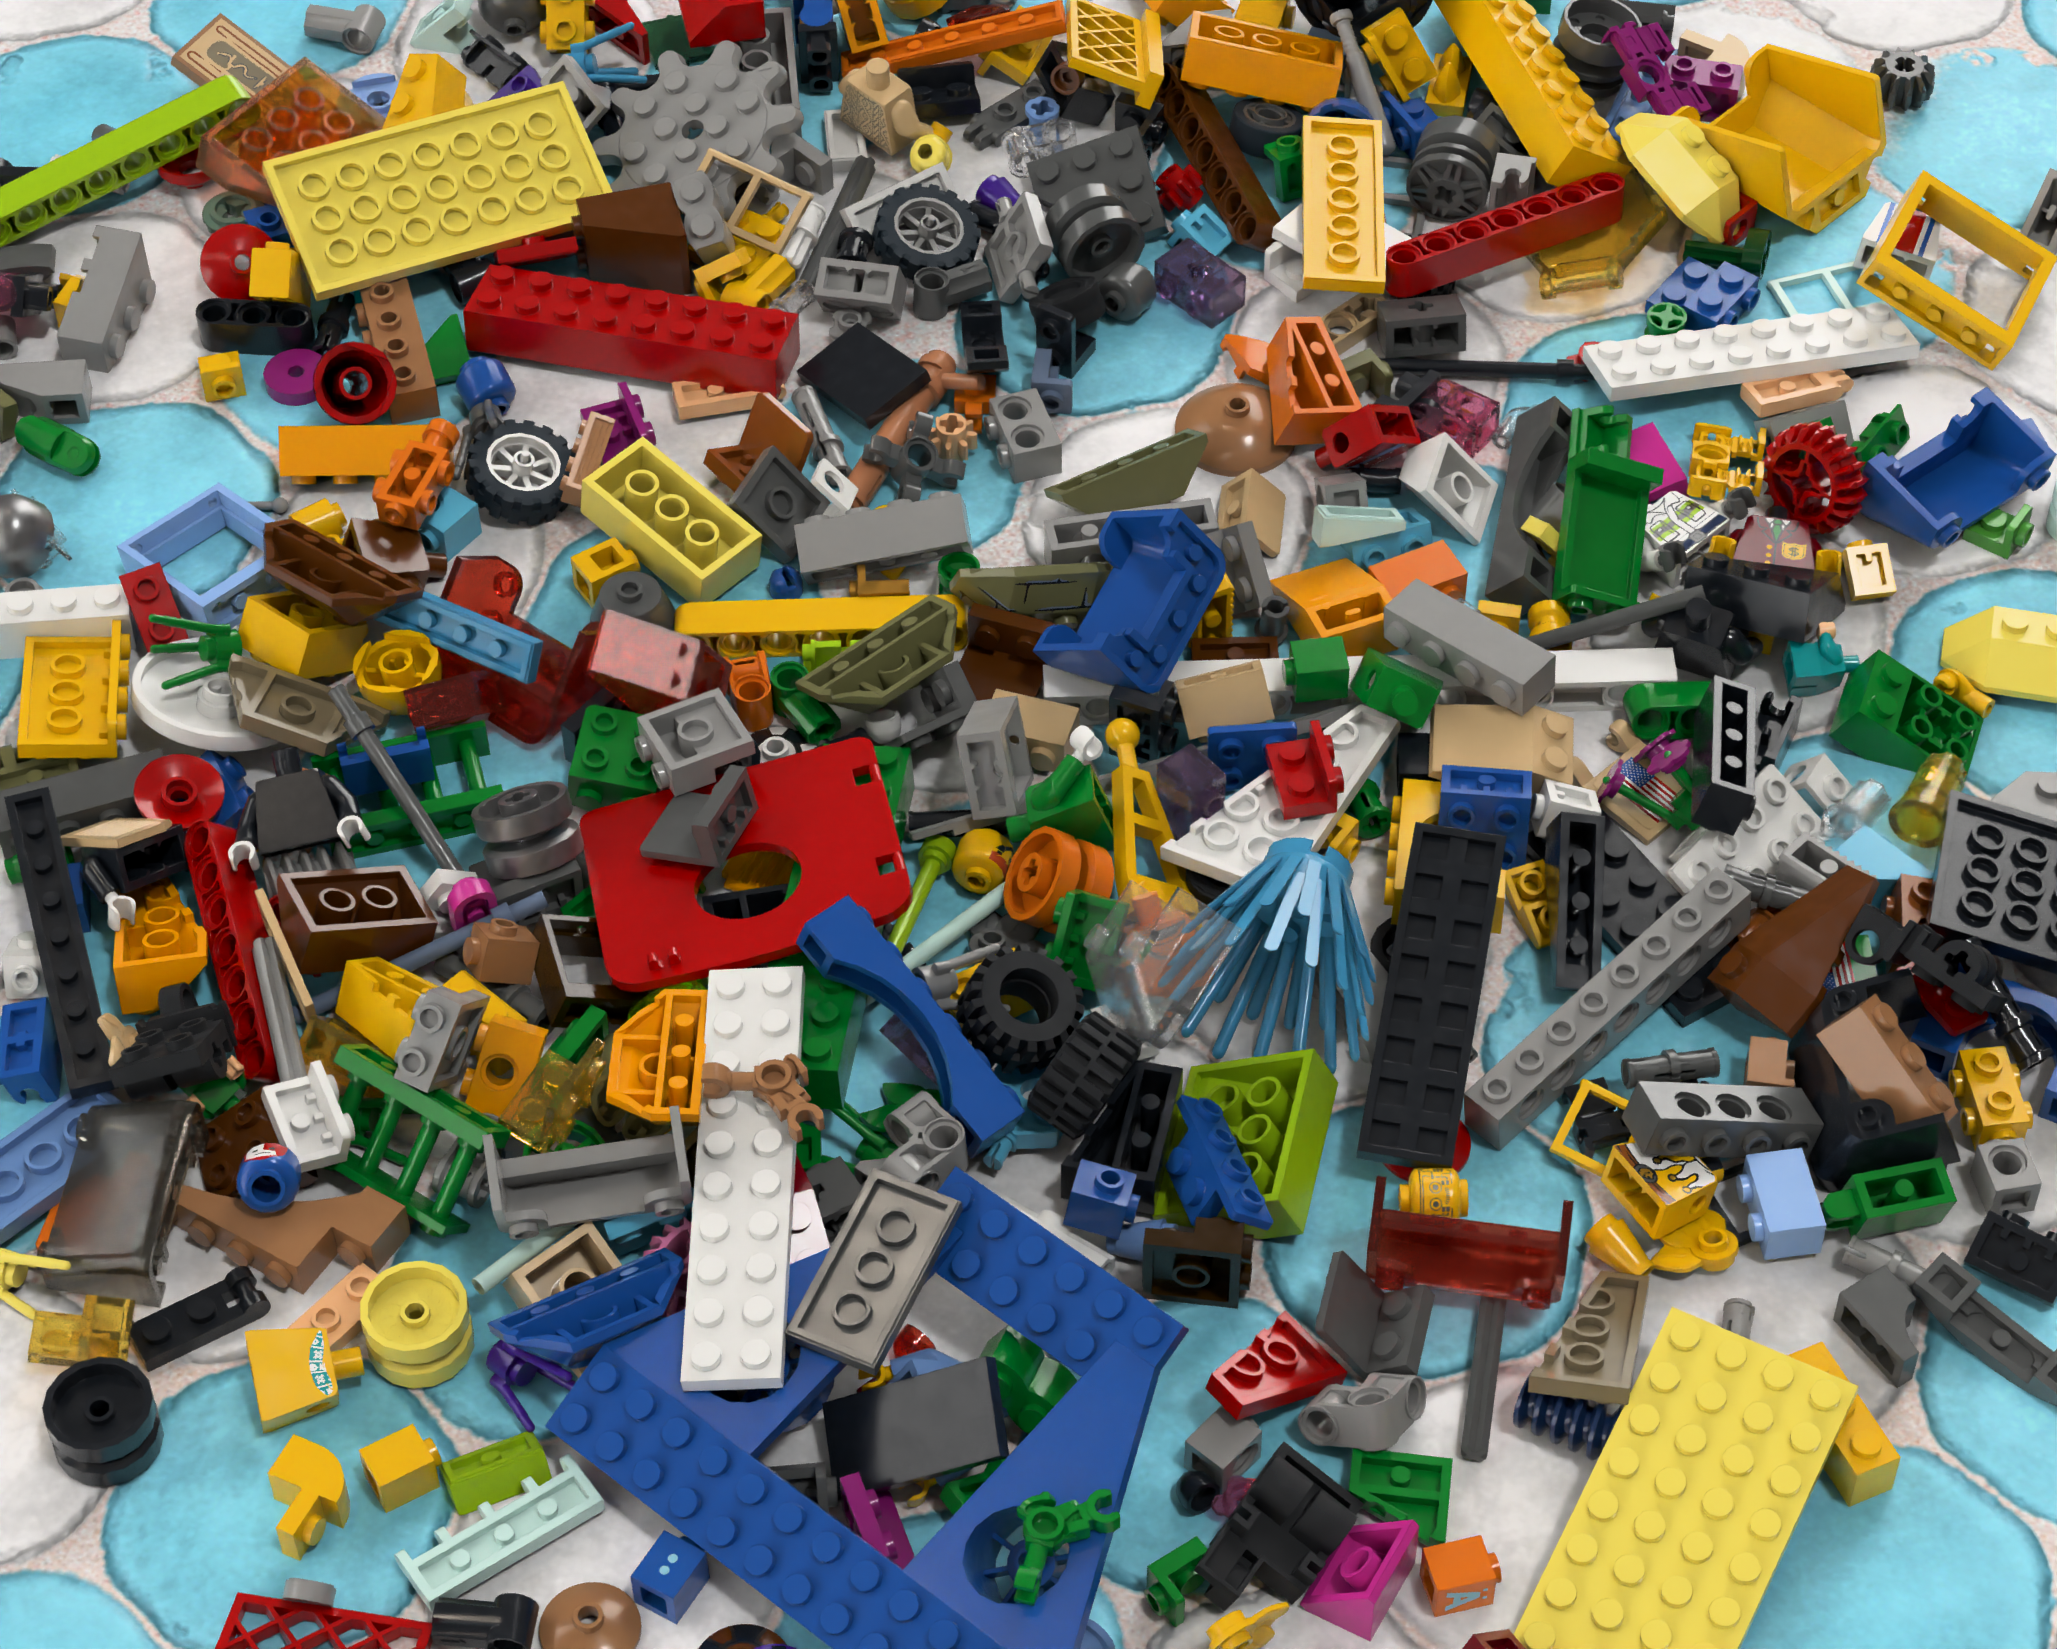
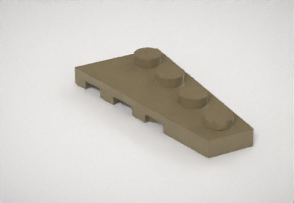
M1600 1271L1580 1300L1577 1314L1574 1318L1569 1317L1562 1327V1335L1557 1343H1551L1545 1351L1544 1362L1540 1368L1535 1366L1530 1373L1528 1392L1593 1400L1600 1404L1616 1403L1628 1405L1648 1297L1650 1276Z

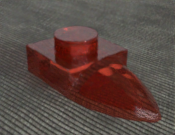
M1004 4L975 5L947 18L946 21L948 26L1007 13L1010 12V8Z

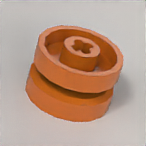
M1048 826L1038 828L1022 841L1012 857L1006 873L1003 891L1005 909L1012 919L1037 928L1042 927L1044 931L1056 935L1058 925L1053 923L1054 910L1059 898H1065L1068 891L1079 889L1110 898L1114 880L1112 857L1105 848L1081 839H1075L1074 836Z

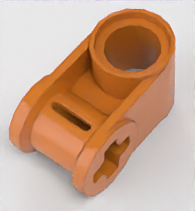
M764 650L757 651L756 656L730 660L728 656L721 657L724 685L727 695L730 696L733 710L747 731L755 732L768 728L774 720L770 676Z

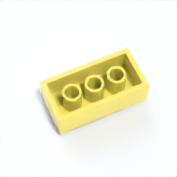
M643 436L582 480L580 512L611 538L616 537L625 550L631 549L638 561L688 602L714 601L759 566L762 534Z

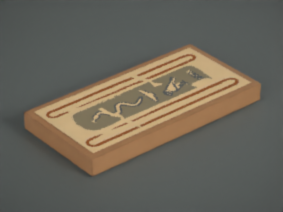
M221 13L172 56L171 65L199 86L224 75L236 77L256 103L257 110L255 115L247 123L288 154L299 152L340 113V103Z

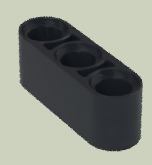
M211 298L201 302L196 308V319L201 343L205 349L211 352L226 353L238 350V354L275 356L291 349L311 350L316 341L311 310L302 303Z

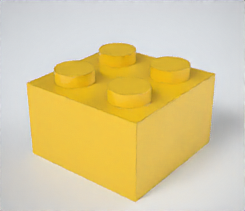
M287 590L248 596L238 632L241 636L242 648L250 652V656L254 660L310 679L321 676L334 677L339 673L353 671L354 656L362 647L368 624L365 622H360L356 626L341 624L333 619V614L322 608L304 604L301 602L300 596Z

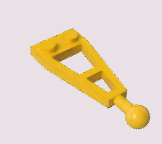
M1128 718L1114 719L1105 730V740L1107 745L1117 752L1120 764L1118 768L1111 772L1115 883L1119 901L1129 903L1125 919L1137 922L1130 900L1132 897L1146 892L1157 891L1163 913L1176 910L1187 914L1191 921L1197 916L1195 914L1198 913L1197 901L1189 891L1186 883V869L1160 859V846L1171 838L1174 839L1150 772L1138 768L1134 748L1139 743L1140 730L1136 723ZM1133 791L1142 815L1134 812ZM1135 836L1152 841L1167 883L1137 874ZM1201 923L1194 928L1196 932L1202 927Z

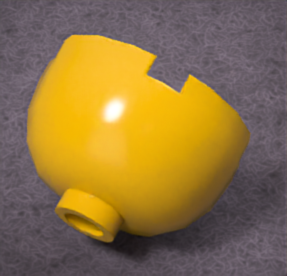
M391 630L383 633L384 640L378 641L373 645L371 640L363 644L354 656L352 670L358 688L365 700L391 710L392 716L408 715L420 711L432 702L441 686L442 663L439 652L431 644L429 637L412 630Z

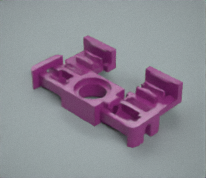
M1628 21L1621 28L1618 25L1609 28L1601 43L1604 44L1611 41L1625 65L1620 70V74L1638 103L1648 100L1656 114L1668 116L1683 106H1691L1698 110L1700 121L1705 119L1712 110V107L1695 80L1686 83L1685 88L1678 90L1677 87H1672L1673 81L1656 56L1658 55L1662 62L1668 60L1675 50L1658 22L1635 28L1637 24L1633 21ZM1643 71L1650 74L1655 84L1644 82L1638 72Z

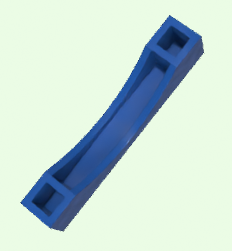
M847 895L804 924L796 944L825 979L846 984L873 997L891 1010L912 1031L926 1052L936 1075L941 1107L964 1127L967 1153L971 1159L1014 1130L1025 1113L1016 1092L1011 1087L1003 1085L992 1071L991 1064L985 1054L972 1047L963 1036L958 1021L951 1014L945 1013L933 999L932 992L927 983L920 977L914 976L903 962L899 949L892 942L886 941L874 927L873 919L864 907L857 906L852 898Z

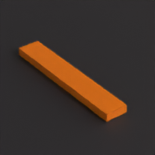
M1063 1L1048 2L888 41L889 44L854 54L850 50L841 53L842 77L844 78L855 68L861 69L872 58L887 60L890 72L895 74L899 68L933 65L1067 33Z

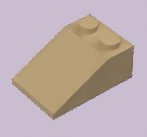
M1435 704L1431 710L1428 776L1441 780L1442 765L1532 771V795L1534 793L1539 794L1545 779L1573 785L1574 718L1536 705L1521 716L1511 709L1500 705Z
M586 1222L511 1273L502 1285L517 1307L521 1309L618 1268L622 1264L594 1224ZM587 1366L571 1370L579 1378Z

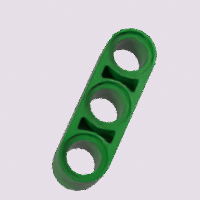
M1711 681L1641 683L1629 688L1623 697V707L1635 735L1641 739L1655 740L1662 733L1674 728L1676 733L1671 739L1694 738V714Z

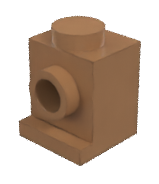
M1751 1036L1745 1062L1743 1085L1794 1087L1795 1060H1787L1788 1041L1776 1037Z

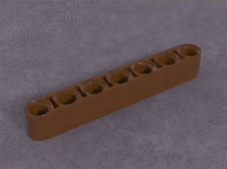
M1163 63L1164 78L1154 100L1157 103L1164 104V117L1191 165L1202 176L1203 186L1235 242L1265 254V250L1273 242L1277 241L1272 238L1273 227L1281 221V218L1206 89L1191 87L1187 84V81L1180 80L1181 68Z

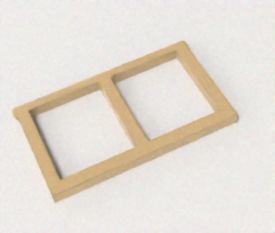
M709 148L697 171L702 170L707 174L714 160H718L753 176L729 221H725L732 235L772 254L781 255L808 205L813 200L814 195L724 153ZM762 181L801 198L776 244L737 227Z
M264 889L255 890V896L266 931L276 941L284 972L314 1040H319L322 1038V1033L313 1001Z

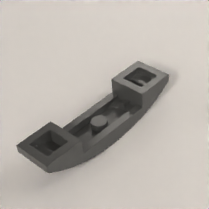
M1942 1252L1912 1286L1922 1302L1936 1319L1983 1363L2026 1392L2057 1406V1349L2053 1352L1980 1295L1977 1290L1982 1282Z

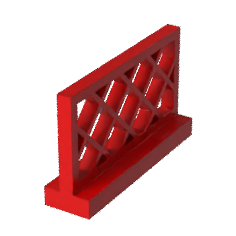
M238 1592L215 1649H259L256 1645L257 1643L277 1633H280L288 1644L281 1649H312L326 1641H329L334 1649H391L387 1643L401 1636L418 1639L416 1647L412 1649H430L433 1642L431 1637L432 1623ZM245 1612L265 1614L271 1620L250 1632H247L241 1624ZM302 1621L315 1622L320 1628L299 1640H296L289 1630V1627ZM352 1628L365 1630L369 1635V1638L348 1648L345 1647L338 1635Z

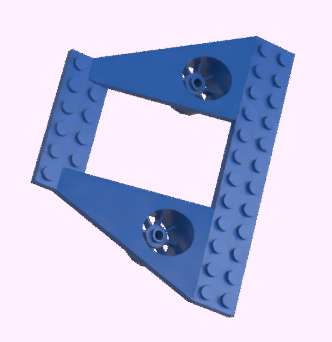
M955 1166L937 1192L961 1201L963 1211L925 1283L937 1273L1077 1373L1081 1378L904 1569L757 1459L782 1432H788L807 1424L823 1408L822 1403L827 1402L834 1387V1378L847 1365L800 1346L799 1358L792 1359L790 1353L796 1344L787 1341V1339L783 1388L748 1389L741 1400H739L737 1390L683 1392L680 1379L685 1322L684 1309L604 1343L545 1425L547 1429L832 1649H1080L1114 1532L1100 1533L1090 1530V1538L1068 1543V1554L1058 1555L1054 1553L1053 1557L1047 1556L1042 1571L1039 1594L1034 1606L1023 1603L1016 1604L1014 1596L1017 1588H1013V1586L1005 1598H1001L995 1578L1009 1575L1014 1581L1020 1565H1023L1027 1554L1025 1540L1019 1541L1014 1546L1006 1539L1018 1527L1023 1525L1024 1520L1017 1516V1507L1027 1498L1039 1495L1042 1492H1049L1056 1499L1055 1506L1071 1500H1077L1078 1504L1086 1502L1094 1491L1110 1489L1112 1505L1100 1508L1098 1512L1104 1515L1112 1512L1120 1513L1160 1371L1189 1329ZM830 1248L790 1264L787 1327ZM762 1392L768 1393V1397L757 1400ZM1003 1545L1010 1550L1007 1566L996 1567V1558Z

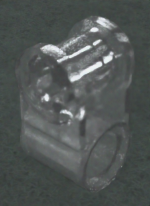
M1058 118L1048 122L1018 126L1006 131L1001 138V146L1003 152L1009 155L1008 166L1011 174L1018 178H1029L1026 163L1077 146L1076 126L1073 122ZM1019 137L1022 139V147L1018 141ZM1022 157L1024 159L1026 167H1023L1021 164Z

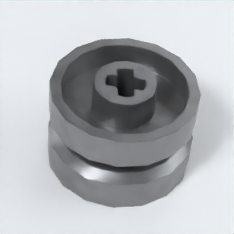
M554 781L535 782L517 786L495 794L482 801L473 809L471 818L476 834L482 841L488 842L482 853L488 872L493 878L506 880L541 874L573 860L583 851L584 841L579 825L573 819L568 818L572 813L573 805L567 786L562 782Z

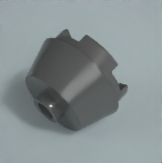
M637 571L622 572L610 577L602 585L591 612L590 623L599 643L605 649L608 645L615 648L619 642L632 637L648 638L654 641L660 648V642L669 632L672 633L675 608L662 587L652 576Z

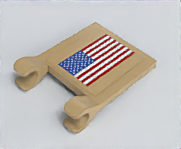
M1618 719L1609 726L1611 733L1605 740L1609 748L1623 753V755L1597 776L1593 777L1583 761L1573 756L1574 786L1594 790L1597 795L1603 783V778L1607 776L1611 767L1619 759H1622L1624 762L1620 773L1625 775L1624 785L1671 812L1675 809L1670 804V801L1682 787L1671 773L1665 774V772L1660 771L1654 775H1649L1646 771L1651 764L1648 758L1636 764L1634 763L1633 758L1647 745L1635 735L1630 724L1625 720ZM1618 792L1612 799L1606 796L1599 804L1604 812L1646 846L1671 827L1665 819Z

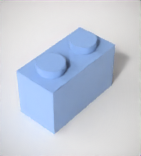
M1795 1148L1747 1154L1743 1173L1736 1177V1189L1740 1203H1747L1750 1212L1748 1214L1749 1235L1752 1242H1759L1764 1260L1821 1253L1826 1222L1803 1149Z

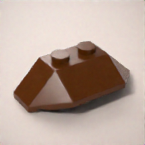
M293 518L265 523L263 529L264 571L284 588L300 596L301 602L311 607L326 610L333 614L335 621L341 624L356 626L360 622L380 618L423 596L424 589Z

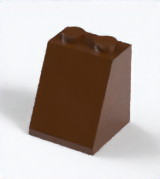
M670 182L576 199L578 215L571 216L574 236H576L577 240L581 239V245H578V251L575 256L579 270L586 269L589 280L610 284H624L629 287L648 290H662L666 293L679 295L692 294L687 236Z

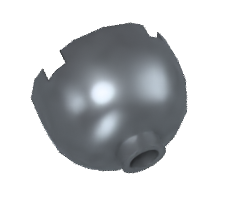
M13 493L0 495L1 577L6 579L28 578L36 573L46 561L50 550L44 549L47 535L54 537L55 528L52 514L45 504L23 495Z

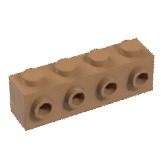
M407 277L389 282H378L371 287L360 289L362 303L355 304L359 328L367 327L368 329L362 331L363 343L372 345L386 355L397 379L395 398L388 409L392 425L441 416L436 384Z

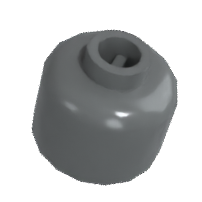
M1123 262L1117 265L1098 284L1105 302V312L1119 321H1130L1137 318L1153 303L1157 293L1155 280L1151 272L1146 267L1135 262Z

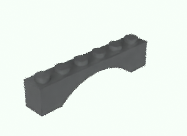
M1556 396L1517 416L1485 596L1490 601L1522 605L1521 616L1527 613L1531 606L1537 602L1552 600L1555 568L1547 561L1542 548L1520 528L1529 518V513L1552 483L1557 481L1568 463L1572 411Z

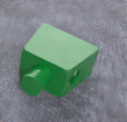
M1368 647L1349 687L1367 706L1421 730L1441 692L1443 681ZM1376 672V676H1375L1374 682H1373V684L1370 686V685H1369L1370 680H1371L1372 676L1374 675V673Z

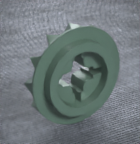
M244 190L226 191L214 196L205 204L202 211L203 222L206 224L209 233H214L227 225L245 224L243 211L261 207L265 204L258 195Z

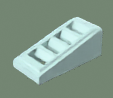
M1317 505L1314 508L1312 539L1319 548H1325L1406 530L1407 522L1396 508Z

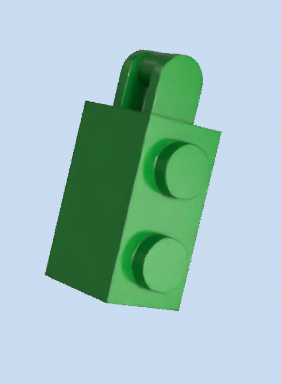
M1942 1157L1854 1174L1841 1191L1828 1194L1820 1206L1827 1231L1848 1228L1851 1238L1853 1235H1856L1858 1238L1863 1239L1941 1223L1957 1202Z

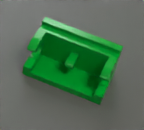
M1611 405L1572 409L1568 459L1588 447L1630 459L1633 418L1628 414L1614 415V406Z

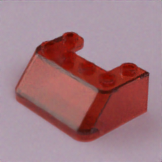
M456 556L440 598L544 642L536 682L529 684L522 683L433 645L437 648L442 663V680L439 690L523 743H547L561 731V724L605 685L607 670L617 656L626 633L604 621L591 622L582 631H579L574 646L571 649L514 614L523 589L522 576L515 566L499 556Z

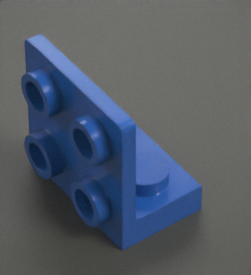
M1296 722L1209 727L1207 742L1201 743V746L1207 745V759L1203 763L1206 791L1242 789L1269 769L1265 757L1266 744L1297 740Z
M1442 765L1438 825L1507 836L1502 869L1508 870L1525 865L1532 800V771Z

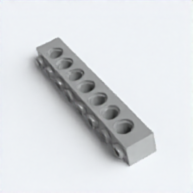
M1715 867L1464 1093L1465 1125L1500 1151L1563 1094L1564 1087L1573 1085L1750 924L1751 891Z

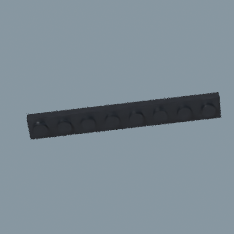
M49 786L4 797L72 1100L119 1089V1087L114 1088L108 1071L111 1068L108 1063L110 1053L109 1042L97 1022L102 1012Z

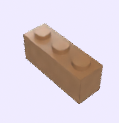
M1876 993L1832 1021L1816 1034L1862 1100L1879 1099L1889 1104L1897 1124L1944 1113L1948 1122L1959 1112L1954 1105V1097L1949 1088L1944 1083L1937 1081L1926 1065V1058L1922 1050L1915 1043L1908 1040L1898 1026V1018L1893 1009L1888 1004L1881 1002Z

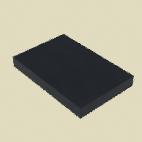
M858 322L797 370L803 383L812 386L813 389H816L817 393L869 430L931 381L929 373L925 368Z

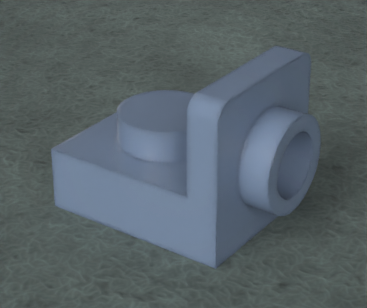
M1036 348L1031 389L1037 388L1048 413L1071 414L1073 406L1072 380L1059 379V366H1052V349Z

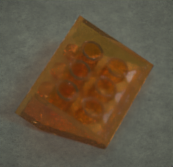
M303 57L201 136L196 167L225 190L277 207L262 171V161L381 130L386 118L307 57Z

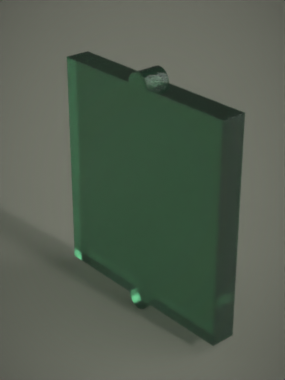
M667 15L663 19L642 22L648 32L650 56L656 70H658V58L665 51L670 50L682 55L687 66H690V63L708 60L715 49L714 45L690 48L682 15Z

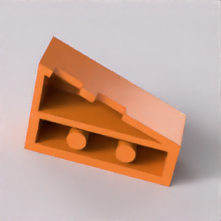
M1321 316L1285 317L1266 349L1274 446L1325 444L1322 437L1323 429L1362 408V405Z

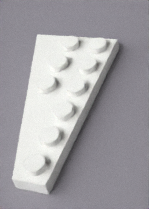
M1360 704L1323 730L1324 735H1331L1335 755L1332 764L1333 767H1341L1344 779V793L1337 794L1336 813L1284 820L1268 769L1223 801V808L1206 820L1201 817L1190 825V832L1177 841L1171 838L1160 846V859L1233 885L1264 860L1273 842L1285 838H1307L1314 840L1311 851L1317 853L1400 731V721Z

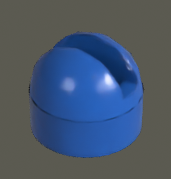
M788 565L772 571L769 579L771 597L773 599H799L803 594V580L800 572ZM786 581L791 582L793 585L788 587Z

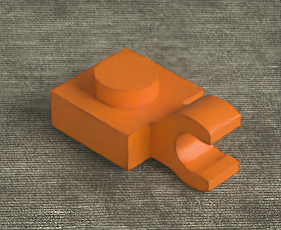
M983 374L986 379L983 390H955L954 413L965 414L966 421L972 420L973 432L977 434H982L983 414H989V399L996 397V375Z

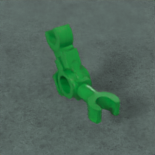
M1110 1489L1094 1491L1087 1501L1078 1504L1077 1500H1071L1055 1506L1056 1499L1049 1492H1042L1039 1495L1027 1498L1017 1507V1516L1024 1520L1023 1537L1027 1554L1023 1565L1019 1566L1013 1584V1588H1017L1014 1596L1015 1602L1031 1606L1035 1605L1047 1556L1053 1557L1054 1553L1063 1544L1090 1538V1530L1100 1533H1111L1120 1528L1119 1512H1112L1106 1515L1098 1512L1100 1508L1112 1505Z

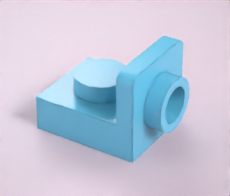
M1203 203L1193 213L1186 209L1171 224L1175 231L1167 240V243L1174 247L1182 239L1209 265L1233 243L1234 239L1226 224Z

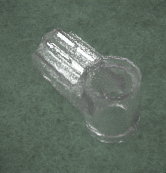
M1872 778L1867 781L1859 780L1839 803L1828 806L1822 816L1817 836L1818 842H1825V846H1832V851H1834L1862 826L1866 825L1871 829L1891 805L1892 798L1885 791L1884 785Z

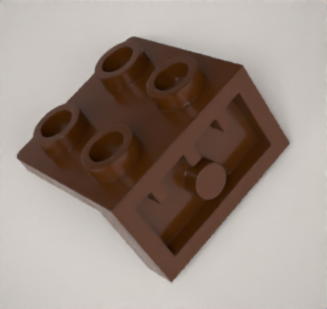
M973 603L968 613V646L959 664L977 701L992 699L996 689L1037 698L1043 686V665L1047 664L1033 652V649L1045 629L1055 625V623Z
M262 1087L194 1133L193 1138L206 1192L236 1198L239 1196L237 1173L244 1155L253 1147L263 1143L279 1144L261 1099ZM316 1169L301 1173L300 1187L305 1189L319 1179Z

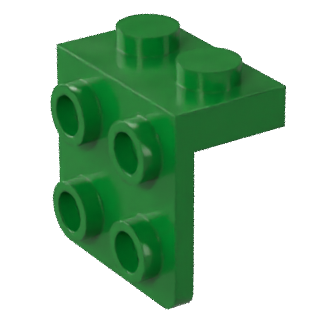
M590 705L586 708L568 775V792L573 806H577L585 811H591L659 792V787L656 784L651 769L653 762L652 760L645 763L642 762L634 742V738L640 736L637 717L644 714L598 705Z

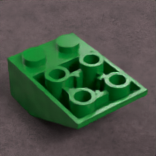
M1878 649L1848 674L1828 736L1863 759L1963 784L1967 778L1984 718Z

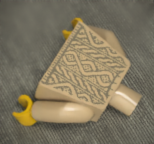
M872 58L861 69L855 68L851 70L838 85L840 93L843 94L840 120L863 134L865 138L891 156L924 135H938L946 143L953 135L948 128L936 121H933L931 126L919 121L911 87L890 72L889 62L883 58Z

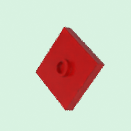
M544 235L524 238L521 241V246L498 249L494 252L493 257L495 265H507L510 267L573 257L578 251L576 236L545 241Z

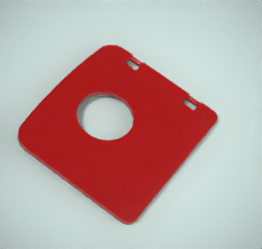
M865 737L850 738L746 767L759 808L725 861L748 852L772 851L791 857L802 869L799 885L793 894L778 907L758 916L743 919H727L714 916L701 908L697 902L698 889L703 879L715 867L647 858L641 855V844L674 796L670 788L597 808L583 815L579 826L584 841V854L605 968L612 984L621 990L642 992L709 977V970L743 969L803 952L796 944V940L804 924L847 895L852 898L857 906H862L869 912L875 928L891 923L904 914L912 903L913 890L874 745L871 740ZM724 774L717 775L716 782L690 792L711 795L714 785L720 781ZM870 774L872 782L856 786L854 777ZM893 862L894 872L883 875L879 874L878 866Z

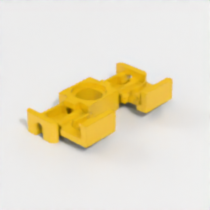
M1696 423L1692 438L1693 445L1689 463L1687 494L1701 498V495L1709 496V499L1719 501L1725 498L1726 488H1728V492H1731L1735 488L1747 486L1751 489L1753 496L1760 497L1764 475V462H1762L1766 444L1767 428L1760 427L1757 440H1754L1752 436L1748 439L1743 438L1742 435L1731 438L1732 429L1726 426ZM1714 433L1716 435V438L1714 440H1709L1708 434ZM1730 454L1731 458L1738 456L1750 458V461L1758 462L1755 465V474L1751 473L1750 469H1748L1746 474H1741L1740 467H1737L1736 471H1728Z

